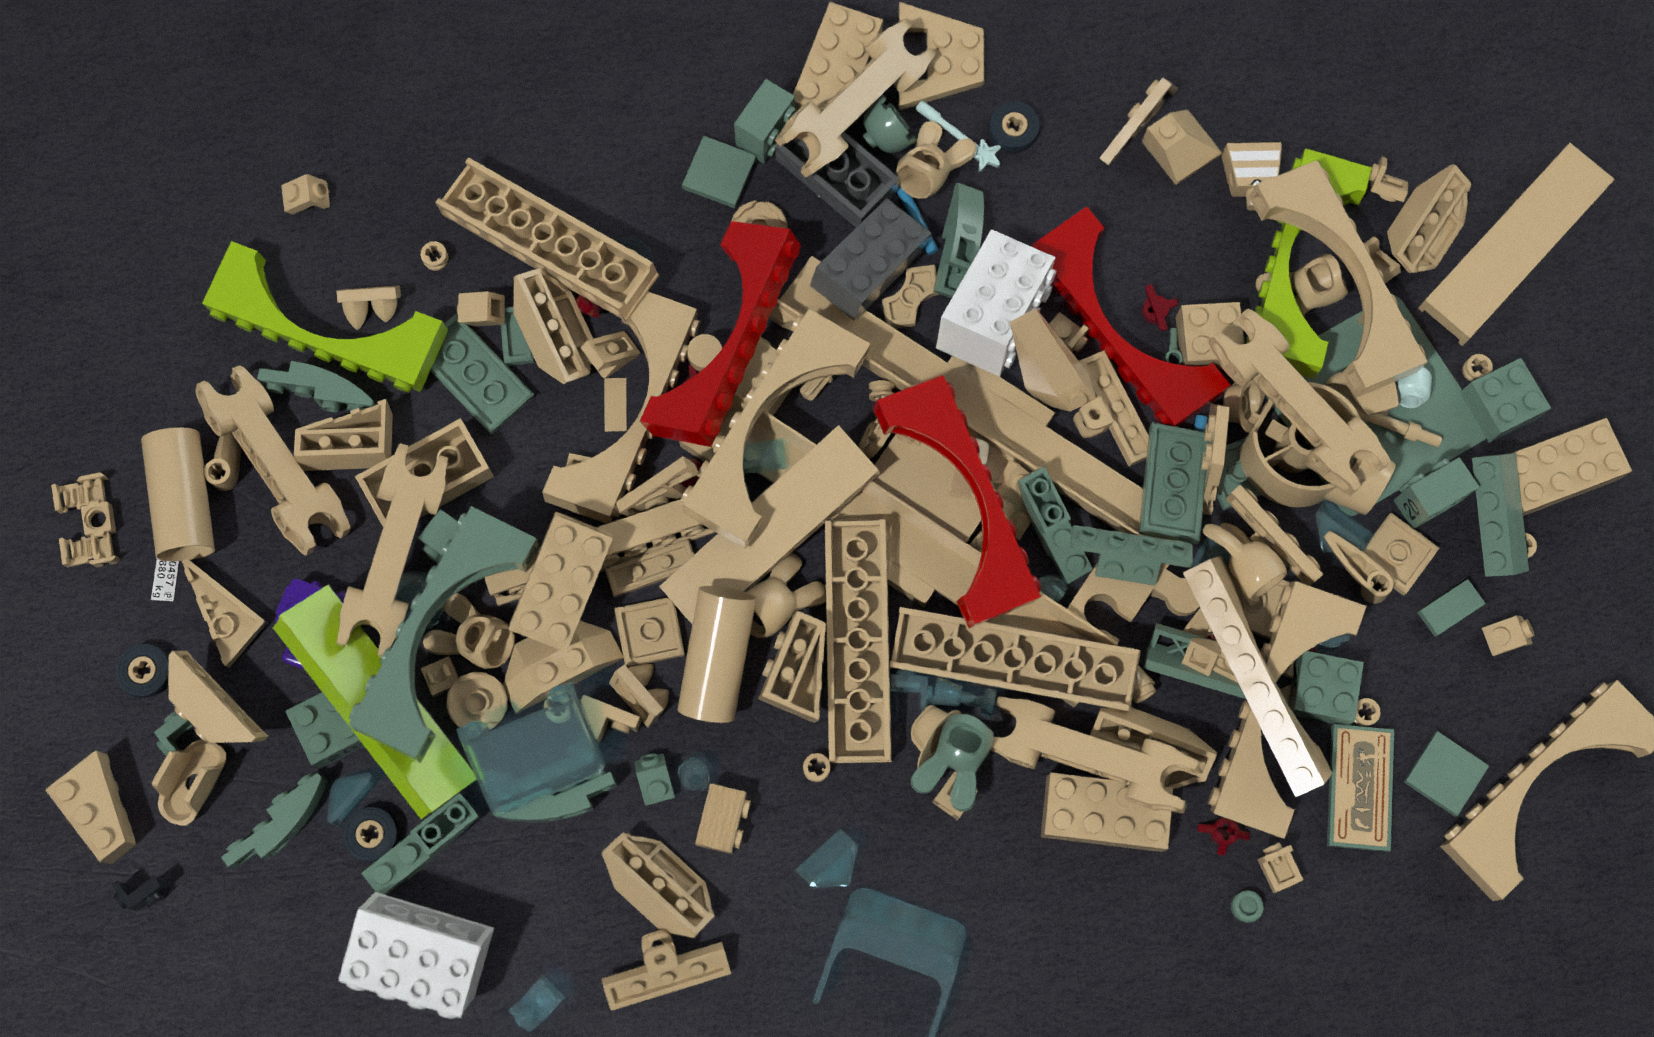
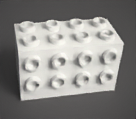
M991 229L941 317L936 348L1000 377L1005 367L1010 368L1017 354V352H1014L1016 347L1010 322L1035 308L1040 312L1041 308H1039V305L1042 301L1046 303L1052 291V286L1050 285L1056 275V270L1053 269L1055 257Z
M375 892L357 911L338 981L347 983V986L354 990L362 991L367 989L377 992V995L383 999L406 1001L413 1008L436 1010L439 1015L446 1018H461L475 997L494 928Z

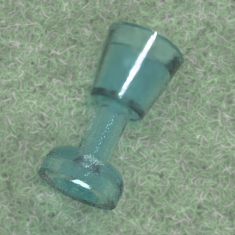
M937 676L931 705L957 707L960 703L980 707V715L982 717L990 719L997 689L987 688L983 695L963 691V686Z

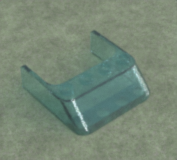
M867 888L856 889L848 899L813 1003L819 1004L837 953L847 948L856 949L937 980L941 987V994L926 1037H935L958 970L966 939L965 928L956 920Z

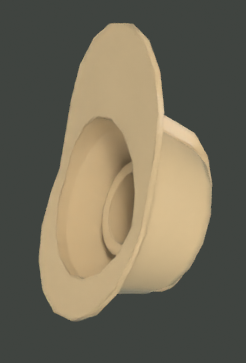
M1253 380L1244 386L1234 383L1226 390L1223 405L1230 407L1228 422L1241 424L1246 432H1250L1253 424L1248 421L1253 412L1260 415L1265 393Z
M929 705L915 720L911 729V737L913 743L921 751L917 769L935 755L946 720L952 714H961L960 711L954 710L946 713L934 705Z

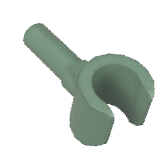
M1171 328L1169 352L1164 356L1163 361L1169 362V355H1174L1177 358V364L1180 365L1183 356L1178 351L1177 346L1178 329Z

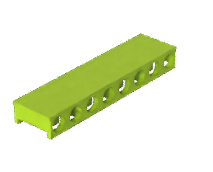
M327 585L279 615V619L273 626V629L422 820L429 813L435 811L474 782L478 777L418 700L417 703L427 728L436 735L421 763L355 731L349 725L351 710L357 702H362L367 693L365 692V686L372 675H377L382 664H380L381 658L377 657L378 648L361 626H357L352 630L345 647L336 645L340 626L339 616L343 603L330 586Z

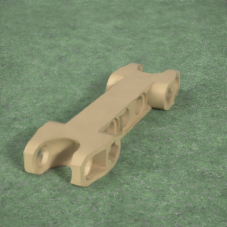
M907 17L876 35L864 47L872 57V60L821 109L812 100L807 102L787 120L784 128L776 137L775 141L780 147L794 138L801 139L806 143L809 149V158L800 170L805 178L815 173L827 163L836 160L849 147L841 134L892 84L901 93L925 73L935 53L929 48L915 56L906 50L903 37L905 32L911 27V22Z
M1250 309L1245 310L1238 321L1248 335L1249 343L1236 344L1226 335L1218 332L1209 341L1213 353L1218 358L1223 370L1237 384L1244 386L1253 380L1315 447L1308 454L1312 466L1325 480L1335 485L1343 493L1351 496L1361 485L1359 479L1350 468V459H1364L1374 470L1380 472L1390 462L1387 452L1380 444L1376 434L1361 419L1353 417L1345 423L1286 360L1283 354L1289 350V344L1279 330L1256 312Z
M241 365L232 368L233 372L230 376L232 384L237 391L234 395L226 396L217 393L209 382L202 381L198 383L195 393L207 423L218 436H223L229 432L233 434L278 501L279 505L274 506L271 509L274 522L283 536L305 556L313 553V549L316 546L314 537L308 528L311 524L321 523L328 526L334 535L340 539L347 536L350 531V525L342 508L341 501L334 490L325 482L316 487L313 486L266 417V415L273 413L274 407L271 398L262 384Z
M401 443L385 469L377 498L390 501L391 505L364 590L348 586L340 611V626L336 643L338 646L345 647L353 629L363 624L371 625L376 628L381 637L377 655L380 658L388 647L391 648L397 638L396 631L405 618L409 604L395 600L394 597L421 511L433 515L437 514L445 488V473L448 461L447 457L439 455L435 468L429 475L423 477L414 476L406 469L405 465L408 446Z
M998 697L995 705L1004 713L1016 717V728L1007 737H994L991 751L998 753L1012 763L1035 769L1039 756L1129 785L1125 799L1153 810L1185 812L1187 806L1185 801L1165 792L1164 781L1169 774L1175 771L1198 774L1201 766L1199 761L1184 755L1170 745L1150 739H1145L1141 752L1052 724L1055 711L1045 705L1027 699Z

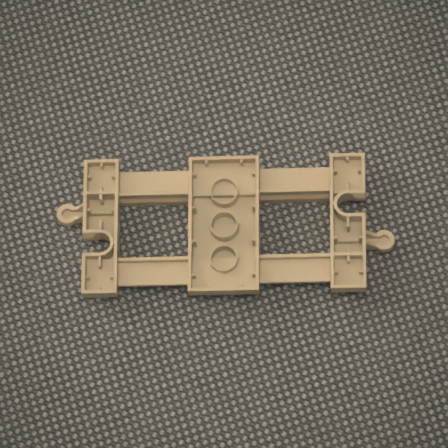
M811 256L781 299L777 300V304L773 308L769 319L781 327L791 330L799 315L804 317L807 310L811 309L870 343L869 355L862 365L884 380L892 381L895 383V387L901 391L944 375L946 382H950L956 394L954 400L958 409H962L966 415L968 422L966 428L970 437L990 443L986 465L991 472L992 481L999 479L1010 460L1018 463L1029 473L1045 466L1058 493L1119 532L1150 536L1139 533L1143 489L1049 429L1047 426L1053 419L1054 411L997 375L954 356L948 362L942 360L866 310L855 321L810 286L816 266L821 261ZM701 334L694 337L690 341L687 350L691 366L698 371L704 369L721 351L720 341L709 334ZM760 337L754 356L749 361L743 381L737 388L732 405L725 415L720 432L716 436L712 447L679 441L680 447L703 462L706 460L708 462L711 461L715 455L713 449L721 436L726 438L731 430L729 427L731 419L737 411L742 413L747 405L745 399L749 391L753 387L758 388L762 382L760 376L768 363L773 365L778 357L776 355L777 350L771 346L769 341ZM792 389L775 399L764 410L753 426L745 446L743 464L772 483H775L816 446L815 443L773 416ZM895 435L875 464L880 474L829 520L835 522L885 519L887 525L888 585L923 608L935 591L957 604L956 601L968 591L981 557V552L968 544L982 523L976 500L950 496L954 466L946 458L921 442L919 446L914 443L906 444ZM998 484L994 486L995 489L999 487ZM1151 536V537H1153V538L1166 539V538ZM1161 563L1155 586L1095 576V566L1067 609L1042 592H1039L1041 598L1035 602L989 620L986 623L1116 646L1119 639L1107 631L1095 628L1087 621L1084 615V607L1088 602H1105L1118 615L1129 622L1136 616L1148 596L1164 600L1167 608L1178 616L1190 615L1200 606L1186 578H1179L1166 569L1169 564ZM1062 699L1072 707L1078 704L1077 701Z

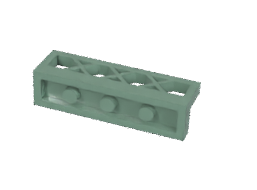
M1156 623L1145 652L1143 669L1246 699L1237 682L1215 671H1212L1210 676H1207L1182 663L1187 651L1186 648L1193 637L1211 639ZM1159 635L1172 638L1175 644L1167 647L1156 643Z

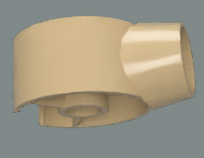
M1308 382L1345 423L1353 417L1361 419L1352 403L1341 393L1328 386ZM1269 399L1261 409L1260 415L1253 412L1248 419L1253 424V427L1239 448V460L1248 481L1262 496L1277 504L1289 507L1312 506L1328 500L1363 515H1366L1372 509L1395 470L1396 464L1390 460L1389 464L1379 472L1374 470L1364 459H1350V468L1359 479L1361 485L1351 496L1343 493L1332 483L1322 486L1296 484L1279 475L1272 467L1278 464L1284 471L1290 473H1301L1310 468L1318 473L1308 458V454L1315 447L1292 423L1287 428L1279 422L1272 420L1265 435L1276 440L1277 443L1274 447V454L1264 458L1259 447L1257 431L1269 410L1277 406ZM1297 441L1301 442L1306 449L1298 445Z

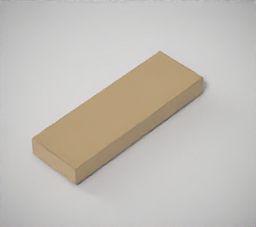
M686 539L668 547H663L604 568L614 598L668 579L694 553L689 539Z

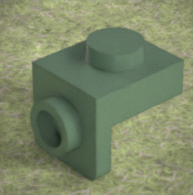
M175 711L168 715L164 720L165 724L154 732L159 738L156 744L166 756L170 751L181 750L175 741L194 727L189 720L181 718Z
M647 754L634 762L645 806L675 798L664 754Z

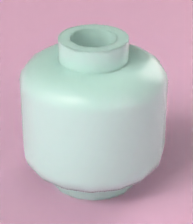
M1422 367L1417 373L1395 382L1399 404L1405 408H1416L1429 400L1432 375L1426 368Z

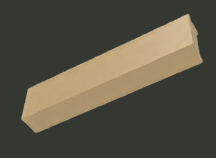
M1569 143L1418 309L1422 312L1424 310L1454 334L1459 339L1458 343L1463 346L1615 179L1574 145Z
M468 157L465 161L467 166L443 199L438 198L435 202L441 214L531 267L543 269L547 275L556 279L564 286L627 322L659 276L653 262Z
M838 425L751 503L755 513L762 516L761 526L746 549L717 534L659 587L689 622L693 624L699 587L719 586L746 592L762 580L819 529L825 521H828L880 474L879 470Z
M681 499L597 527L613 535L612 542L599 572L604 571L606 567L663 547H668L686 539L693 541L717 532L710 528L704 529L703 524L684 514L682 505L684 502ZM680 532L682 536L676 538L675 534ZM652 542L653 546L647 548L646 543ZM541 546L538 548L526 572L517 569L485 577L489 594L495 597L498 606L520 599ZM623 551L625 556L619 557L618 553ZM509 590L510 595L503 596L500 594L501 592Z
M886 520L825 521L829 761L831 763L892 762Z
M900 607L893 654L889 667L1130 711L1141 650L986 622L968 629L964 618Z

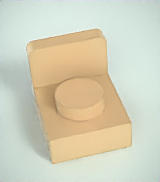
M1060 312L1049 324L1071 352L1079 353L1088 341L1085 336L1089 328L1085 325L1080 328Z

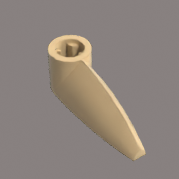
M231 432L220 436L214 459L209 461L204 468L206 480L220 491L233 489L239 477L241 446ZM224 470L226 472L224 477L221 476V479L218 480L216 478L217 474H221V471Z
M1329 531L1324 538L1345 569L1361 585L1362 597L1367 602L1373 604L1384 601L1393 589L1392 577L1361 550L1337 534ZM1376 583L1382 587L1378 591L1373 589V585Z

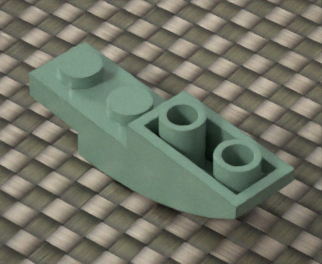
M960 183L955 184L942 238L946 239L933 289V292L949 298L954 296L978 254L983 230V192Z
M294 361L290 363L289 372L259 368L257 380L266 388V391L274 394H283L284 391H291L295 395L305 398H311L314 394L313 399L322 410L337 413L339 409L351 411L359 408L363 410L376 405L366 393L353 383L323 368Z
M1045 466L1017 480L1023 502L1036 534L1047 556L1052 558L1063 582L1069 584L1093 570L1084 551L1071 549L1072 527L1068 521L1071 518Z
M604 770L589 775L587 777L588 782L577 786L574 782L559 788L560 794L557 795L554 794L553 789L549 785L545 787L542 783L534 785L525 790L526 795L515 799L514 795L499 800L497 802L498 807L491 809V811L497 818L516 822L531 823L563 820L594 810L589 798L618 786L612 773L605 774Z
M313 773L307 774L297 782L298 787L290 793L285 791L272 800L273 805L266 809L273 820L261 822L253 828L254 834L245 840L243 838L238 839L227 847L228 852L221 857L227 867L237 869L256 854L260 858L269 861L299 833L315 811L327 785V778L320 773L315 775Z
M459 792L411 830L409 836L361 874L377 893L387 895L404 880H409L437 857L479 816Z

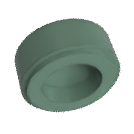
M1240 892L1231 901L1232 914L1241 922L1255 921L1262 915L1263 901L1255 892Z

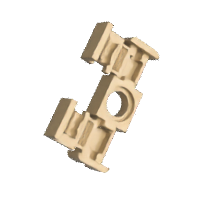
M102 473L80 476L77 482L81 485L78 483L64 486L51 485L55 511L61 514L68 512V508L77 507L78 510L81 509L85 536L81 537V541L72 542L71 539H59L62 565L67 568L87 563L95 567H102L104 563L116 564L120 561V558L115 556L113 552L111 534L116 533L112 504L106 501L103 481L108 480V478ZM62 494L64 496L65 507L63 506ZM96 513H104L106 516L105 523L100 527H93L91 524L92 517ZM69 545H70V547H71L72 559H71V556H70Z

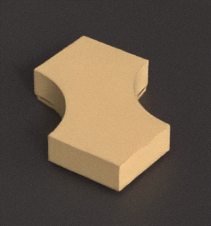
M935 265L906 269V280L903 287L893 296L882 300L885 323L894 329L915 326L916 312L919 306L928 298L939 295L933 292L937 277Z

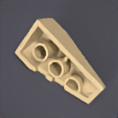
M1036 308L1010 322L1024 386L1036 401L1046 406L1071 412L1096 399L1088 372Z

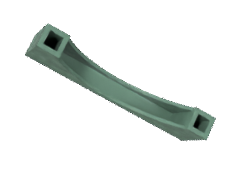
M473 507L469 509L467 514L463 513L456 525L457 533L453 540L449 539L445 543L441 552L443 557L437 567L433 566L426 578V583L428 584L422 594L418 593L411 605L412 613L407 621L403 620L396 631V637L398 638L393 647H388L383 653L380 660L382 666L377 675L370 677L365 686L366 695L361 703L357 702L349 715L351 720L349 725L355 731L419 763L422 762L436 736L432 730L427 728L422 718L414 685L416 654L427 625L447 600L471 583L501 572L517 569L526 572L540 547L537 538Z

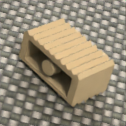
M710 783L695 842L696 846L732 854L733 848H740L743 831L738 830L741 818L747 819L751 804L750 800H746V792Z

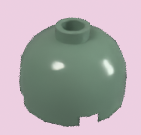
M882 95L867 108L864 114L863 124L867 132L863 136L873 149L878 146L884 152H901L915 143L917 139L915 135L909 138V132L907 131L910 129L892 103H889L887 106L884 104L886 96Z

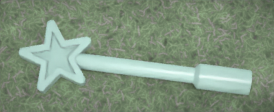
M923 100L916 107L918 112L930 121L938 123L957 139H969L944 120L939 112ZM983 139L980 141V146L975 143L977 152L972 159L979 161V171L982 172L988 164L998 168L1000 162L995 155L1000 151L1001 147L999 145L988 147Z

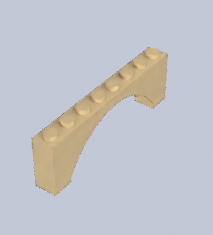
M1318 160L1257 183L1249 198L1261 221L1272 219L1310 233L1333 250L1353 276L1362 301L1363 331L1356 357L1343 371V374L1355 397H1360L1417 373L1427 363L1425 351L1421 345L1417 344L1409 322L1403 318L1399 311L1395 296L1387 289L1382 272L1375 267L1370 257L1369 248L1365 243H1362L1356 232L1357 229L1354 221L1345 212L1341 197L1335 193L1330 184L1328 173L1322 169Z
M651 292L646 293L627 322L622 319V323L628 324L637 336L649 366L648 392L636 421L616 443L598 455L562 468L553 466L542 491L545 502L606 524L613 522L615 517L620 518L621 513H619L616 502L624 497L626 490L629 492L632 490L636 475L633 474L637 464L642 465L645 459L647 449L644 447L647 439H653L654 437L640 422L651 396L658 397L667 393L669 387H675L679 377L678 365L680 361H686L689 339L691 336L695 337L700 327L696 308Z
M811 309L807 310L804 317L801 315L797 317L791 328L793 334L789 340L783 339L776 351L777 359L773 365L771 363L766 365L760 376L762 382L757 389L753 387L749 391L745 399L746 407L742 413L739 411L735 413L729 424L731 430L726 438L721 436L713 449L715 455L710 462L706 460L702 464L697 475L699 480L694 487L688 486L681 498V501L684 502L682 504L684 514L744 549L747 548L761 526L762 518L753 509L748 497L743 474L745 446L757 419L775 399L802 383L832 375L848 374L854 378L869 355L870 343Z
M1223 556L1209 559L1183 572L1295 797L1324 785L1332 775V771L1320 747L1312 741L1303 729L1268 670L1242 610L1235 587V580Z
M1291 581L1290 586L1285 585L1279 602L1283 603L1280 614L1273 616L1269 631L1273 632L1269 644L1264 643L1260 652L1275 683L1294 660L1315 645L1346 633L1356 635L1366 606L1296 581ZM1244 700L1238 716L1242 718L1239 730H1233L1228 744L1229 747H1232L1229 758H1224L1219 768L1218 775L1222 776L1218 788L1213 787L1209 796L1208 804L1212 805L1210 811L1284 839L1294 809L1285 805L1270 779L1262 751L1261 727L1248 701Z
M1618 680L1609 684L1605 682L1599 684L1590 693L1593 698L1587 704L1582 702L1570 712L1572 718L1566 724L1561 722L1550 731L1549 735L1552 738L1545 745L1540 742L1528 753L1531 758L1524 765L1520 762L1508 772L1507 775L1510 777L1508 781L1503 785L1501 783L1496 784L1486 794L1489 799L1482 806L1479 803L1473 806L1465 814L1468 819L1461 826L1456 824L1445 833L1444 837L1447 840L1440 847L1492 901L1502 900L1524 879L1518 873L1515 856L1517 817L1526 792L1536 777L1547 766L1567 753L1582 749H1619L1633 752L1638 758L1649 755L1654 751V716Z

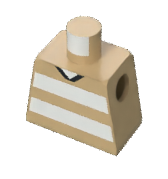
M1281 142L1227 143L1222 153V161L1231 195L1234 197H1246L1248 210H1256L1249 198L1256 184L1279 175Z

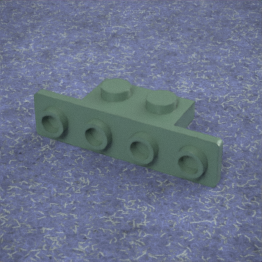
M1074 525L1072 527L1071 549L1099 553L1095 568V576L1155 586L1161 563L1188 568L1193 563V545L1191 543L1095 529L1087 526Z

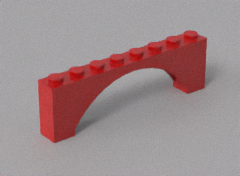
M1085 207L1033 243L1031 247L1055 257L1053 269L1056 270V275L1050 285L1052 290L1062 295L1069 312L1072 315L1077 314L1083 322L1082 326L1085 325L1089 328L1087 334L1091 338H1096L1101 345V351H1105L1108 359H1112L1119 367L1118 372L1122 379L1127 383L1131 382L1137 390L1136 395L1144 405L1148 404L1154 411V418L1157 423L1179 427L1224 395L1230 384L1213 362L1208 366H1185L1158 360L1134 348L1112 328L1098 303L1092 277L1094 247L1096 241L1101 239L1104 227L1090 209Z
M731 221L720 246L729 258L737 263L740 270L743 286L740 315L728 341L704 369L677 388L658 397H650L640 422L653 436L712 447L716 436L720 432L725 415L732 405L737 388L743 381L749 361L754 356L761 334L766 329L769 316L777 304L781 289L788 279L793 262L799 254L801 244L790 229Z
M944 375L878 399L873 406V410L884 435L895 433L906 436L937 451L960 472L975 496L982 522L983 541L981 557L968 591L956 601L966 625L970 629L1035 602L1041 598L1039 593L1041 592V586L1036 576L1031 575L1027 566L1029 560L1025 550L1018 546L1015 539L1016 529L1010 519L1007 520L1003 512V499L999 492H995L990 482L992 481L991 472L988 466L981 462L978 455L980 453L979 445L974 437H970L966 428L968 426L966 415L962 409H958L955 403L956 394L950 382H946Z

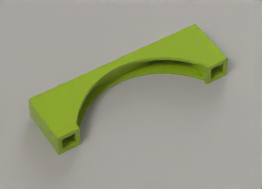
M1306 148L1300 159L1295 158L1291 170L1318 160L1322 169L1328 173L1330 184L1335 193L1341 197L1343 206L1347 204L1358 205L1367 189L1371 167ZM1278 221V223L1282 224L1281 230H1276L1271 247L1276 249L1274 256H1269L1265 267V272L1269 273L1267 281H1262L1258 297L1262 298L1261 306L1256 305L1254 312L1273 324L1285 337L1289 344V350L1283 354L1286 360L1301 376L1315 379L1322 369L1328 342L1321 340L1303 317L1295 301L1289 278L1291 248L1295 238L1302 229ZM1247 336V339H1246V343H1245V344L1249 343V337H1248V336Z
M231 241L202 302L210 310L209 315L222 322H226L228 318L235 321L237 327L248 332H252L254 328L261 331L263 337L274 342H278L280 338L288 341L287 345L300 352H304L305 349L314 351V356L326 362L334 359L341 362L340 366L352 372H357L360 369L368 372L367 376L378 382L383 383L384 379L394 382L393 386L399 390L410 393L412 389L421 393L449 330L443 321L415 311L413 318L386 332L370 337L334 339L312 334L289 321L278 308L265 277L264 264L266 259L258 251Z

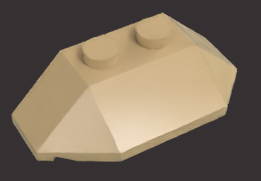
M1455 164L1448 166L1416 187L1387 231L1393 256L1409 273L1435 269L1464 225L1468 204L1467 192L1470 191L1471 183Z
M541 268L516 275L514 277V316L538 367L562 384L589 375L591 363L581 347L587 340H591L593 337L571 290L547 275Z
M579 620L567 652L531 638H526L516 643L503 687L515 713L518 714L545 700L552 694H556L624 659L611 631Z
M172 651L169 654V700L176 706L174 708L175 712L181 718L189 720L196 727L195 732L202 740L218 743L257 742L267 739L268 735L258 727L195 661L188 651Z
M1132 707L1130 711L1101 708L1090 733L1092 737L1141 752L1145 739L1158 741L1170 745L1184 755L1199 761L1201 766L1198 774L1175 771L1167 776L1164 786L1173 787V789L1194 782L1206 781L1217 756V752L1190 729Z
M623 832L602 852L615 889L659 930L665 929L672 934L694 938L713 919L714 912L711 909L706 882L661 841L631 836V834Z

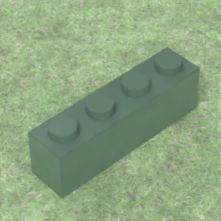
M1516 453L1472 458L1474 479L1479 485V488L1476 490L1485 577L1516 575L1528 572L1529 566Z

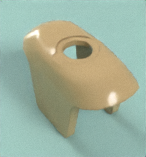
M1343 372L1332 375L1324 384L1341 393L1351 403L1359 405L1365 416L1377 413L1387 416L1388 410L1394 409L1399 405L1395 382L1357 398Z
M197 740L191 743L185 750L170 751L152 781V786L159 793V812L170 823L188 825L200 811L226 762V752L221 746L216 743ZM198 774L188 790L186 785L188 778Z

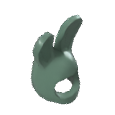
M952 714L944 724L935 755L925 761L912 775L910 780L912 788L919 793H928L933 790L948 767L957 771V775L951 792V804L960 812L972 809L976 800V772L993 745L994 733L974 716Z

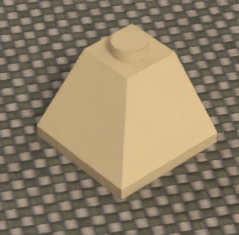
M1189 110L1167 114L1147 128L1142 140L1143 144L1175 185L1222 154Z

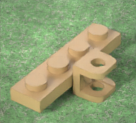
M1105 351L1080 360L1079 362L1089 374L1096 399L1083 405L1073 418L1081 436L1090 438L1109 429L1128 466L1145 460L1147 457L1149 435Z
M1239 485L1230 493L1226 501L1256 532L1249 538L1251 542H1261L1269 546L1305 585H1312L1323 575L1319 570L1318 562L1313 557L1306 556L1299 549V543L1295 537L1285 533L1278 526L1277 518L1271 512H1265L1257 503L1258 499L1252 491L1244 489Z
M663 929L642 937L641 945L644 954V966L602 978V984L612 1011L729 975L731 971L722 942L677 955L670 933ZM655 940L663 942L660 946L652 947L651 945Z

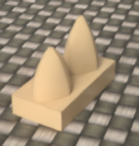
M400 286L352 288L336 291L337 302H342L344 313L356 330L361 328L366 319L368 301H371L377 316L384 322H388L397 308V298L401 297Z
M624 664L615 671L609 684L635 714L641 718L642 722L647 727H650L658 720L666 708L669 691L666 689L646 690L645 686L652 677L653 664H638L629 668Z

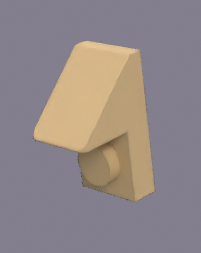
M625 331L587 340L581 347L590 363L594 365L603 378L609 377L640 354V351Z
M583 695L581 702L599 743L603 738L609 721L613 722L612 728L628 734L630 730L638 732L642 722L639 716Z

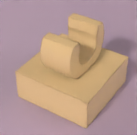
M449 656L421 668L433 697L448 692L452 684L459 679Z

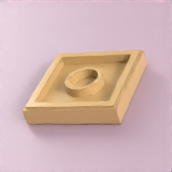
M1390 513L1365 545L1362 552L1374 560L1392 577L1393 588L1404 596L1439 550V547L1393 513Z
M669 597L614 608L624 662L627 668L638 664H648L685 656L676 607Z

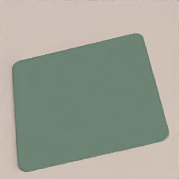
M1397 296L1395 298L1399 311L1403 318L1409 322L1417 344L1421 345L1425 351L1427 363L1423 367L1431 373L1432 384L1430 398L1424 404L1416 408H1405L1399 404L1396 408L1388 410L1387 416L1407 424L1410 421L1421 425V429L1442 436V441L1437 448L1419 440L1415 442L1403 438V434L1371 422H1366L1365 424L1376 434L1389 459L1396 464L1387 486L1376 503L1398 491L1407 484V481L1422 472L1423 474L1427 473L1442 460L1448 458L1450 461L1486 439V436L1460 394L1462 391L1461 387L1403 301ZM1363 311L1319 335L1321 340L1328 342L1323 366L1315 379L1302 376L1307 382L1324 385L1329 377L1343 372L1354 361L1363 331V324H1358L1357 318ZM1275 407L1274 410L1281 421L1289 428L1291 426L1290 420L1278 407ZM1297 441L1298 445L1306 449L1301 442ZM1315 472L1323 485L1330 484V482ZM1336 504L1340 511L1346 516H1355L1359 514L1358 512H1355L1353 510Z

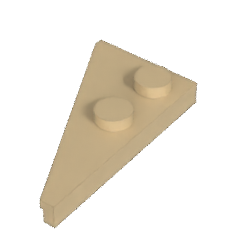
M1162 78L1160 82L1155 80L1146 91L1148 97L1142 104L1137 103L1128 114L1130 120L1104 151L1100 159L1110 165L1122 152V148L1131 137L1134 139L1161 109L1164 103L1162 97L1168 91L1171 95H1174L1179 88L1165 78Z
M185 558L182 563L185 568L186 577L193 587L197 597L196 601L204 620L210 628L211 637L216 642L221 654L222 663L230 668L266 626L267 622L193 562Z

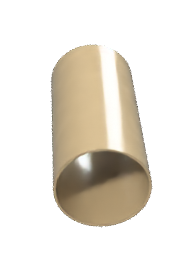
M166 428L147 433L141 438L156 558L162 561H183L185 558L189 560L198 559L214 553L215 546L206 478L204 476L200 433L191 428Z
M699 587L677 709L679 713L707 722L727 723L734 721L756 603L754 595L726 587Z

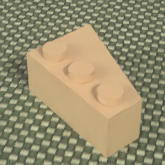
M387 400L378 401V405L363 410L359 408L351 410V414L336 419L330 417L295 429L294 458L302 470L371 468L391 457L393 414Z
M799 611L792 616L759 695V700L813 723L819 720L825 622Z
M95 750L49 786L46 792L99 862L113 864L137 844L126 810L123 808L118 794L119 788L117 782L114 781L110 769L108 754Z

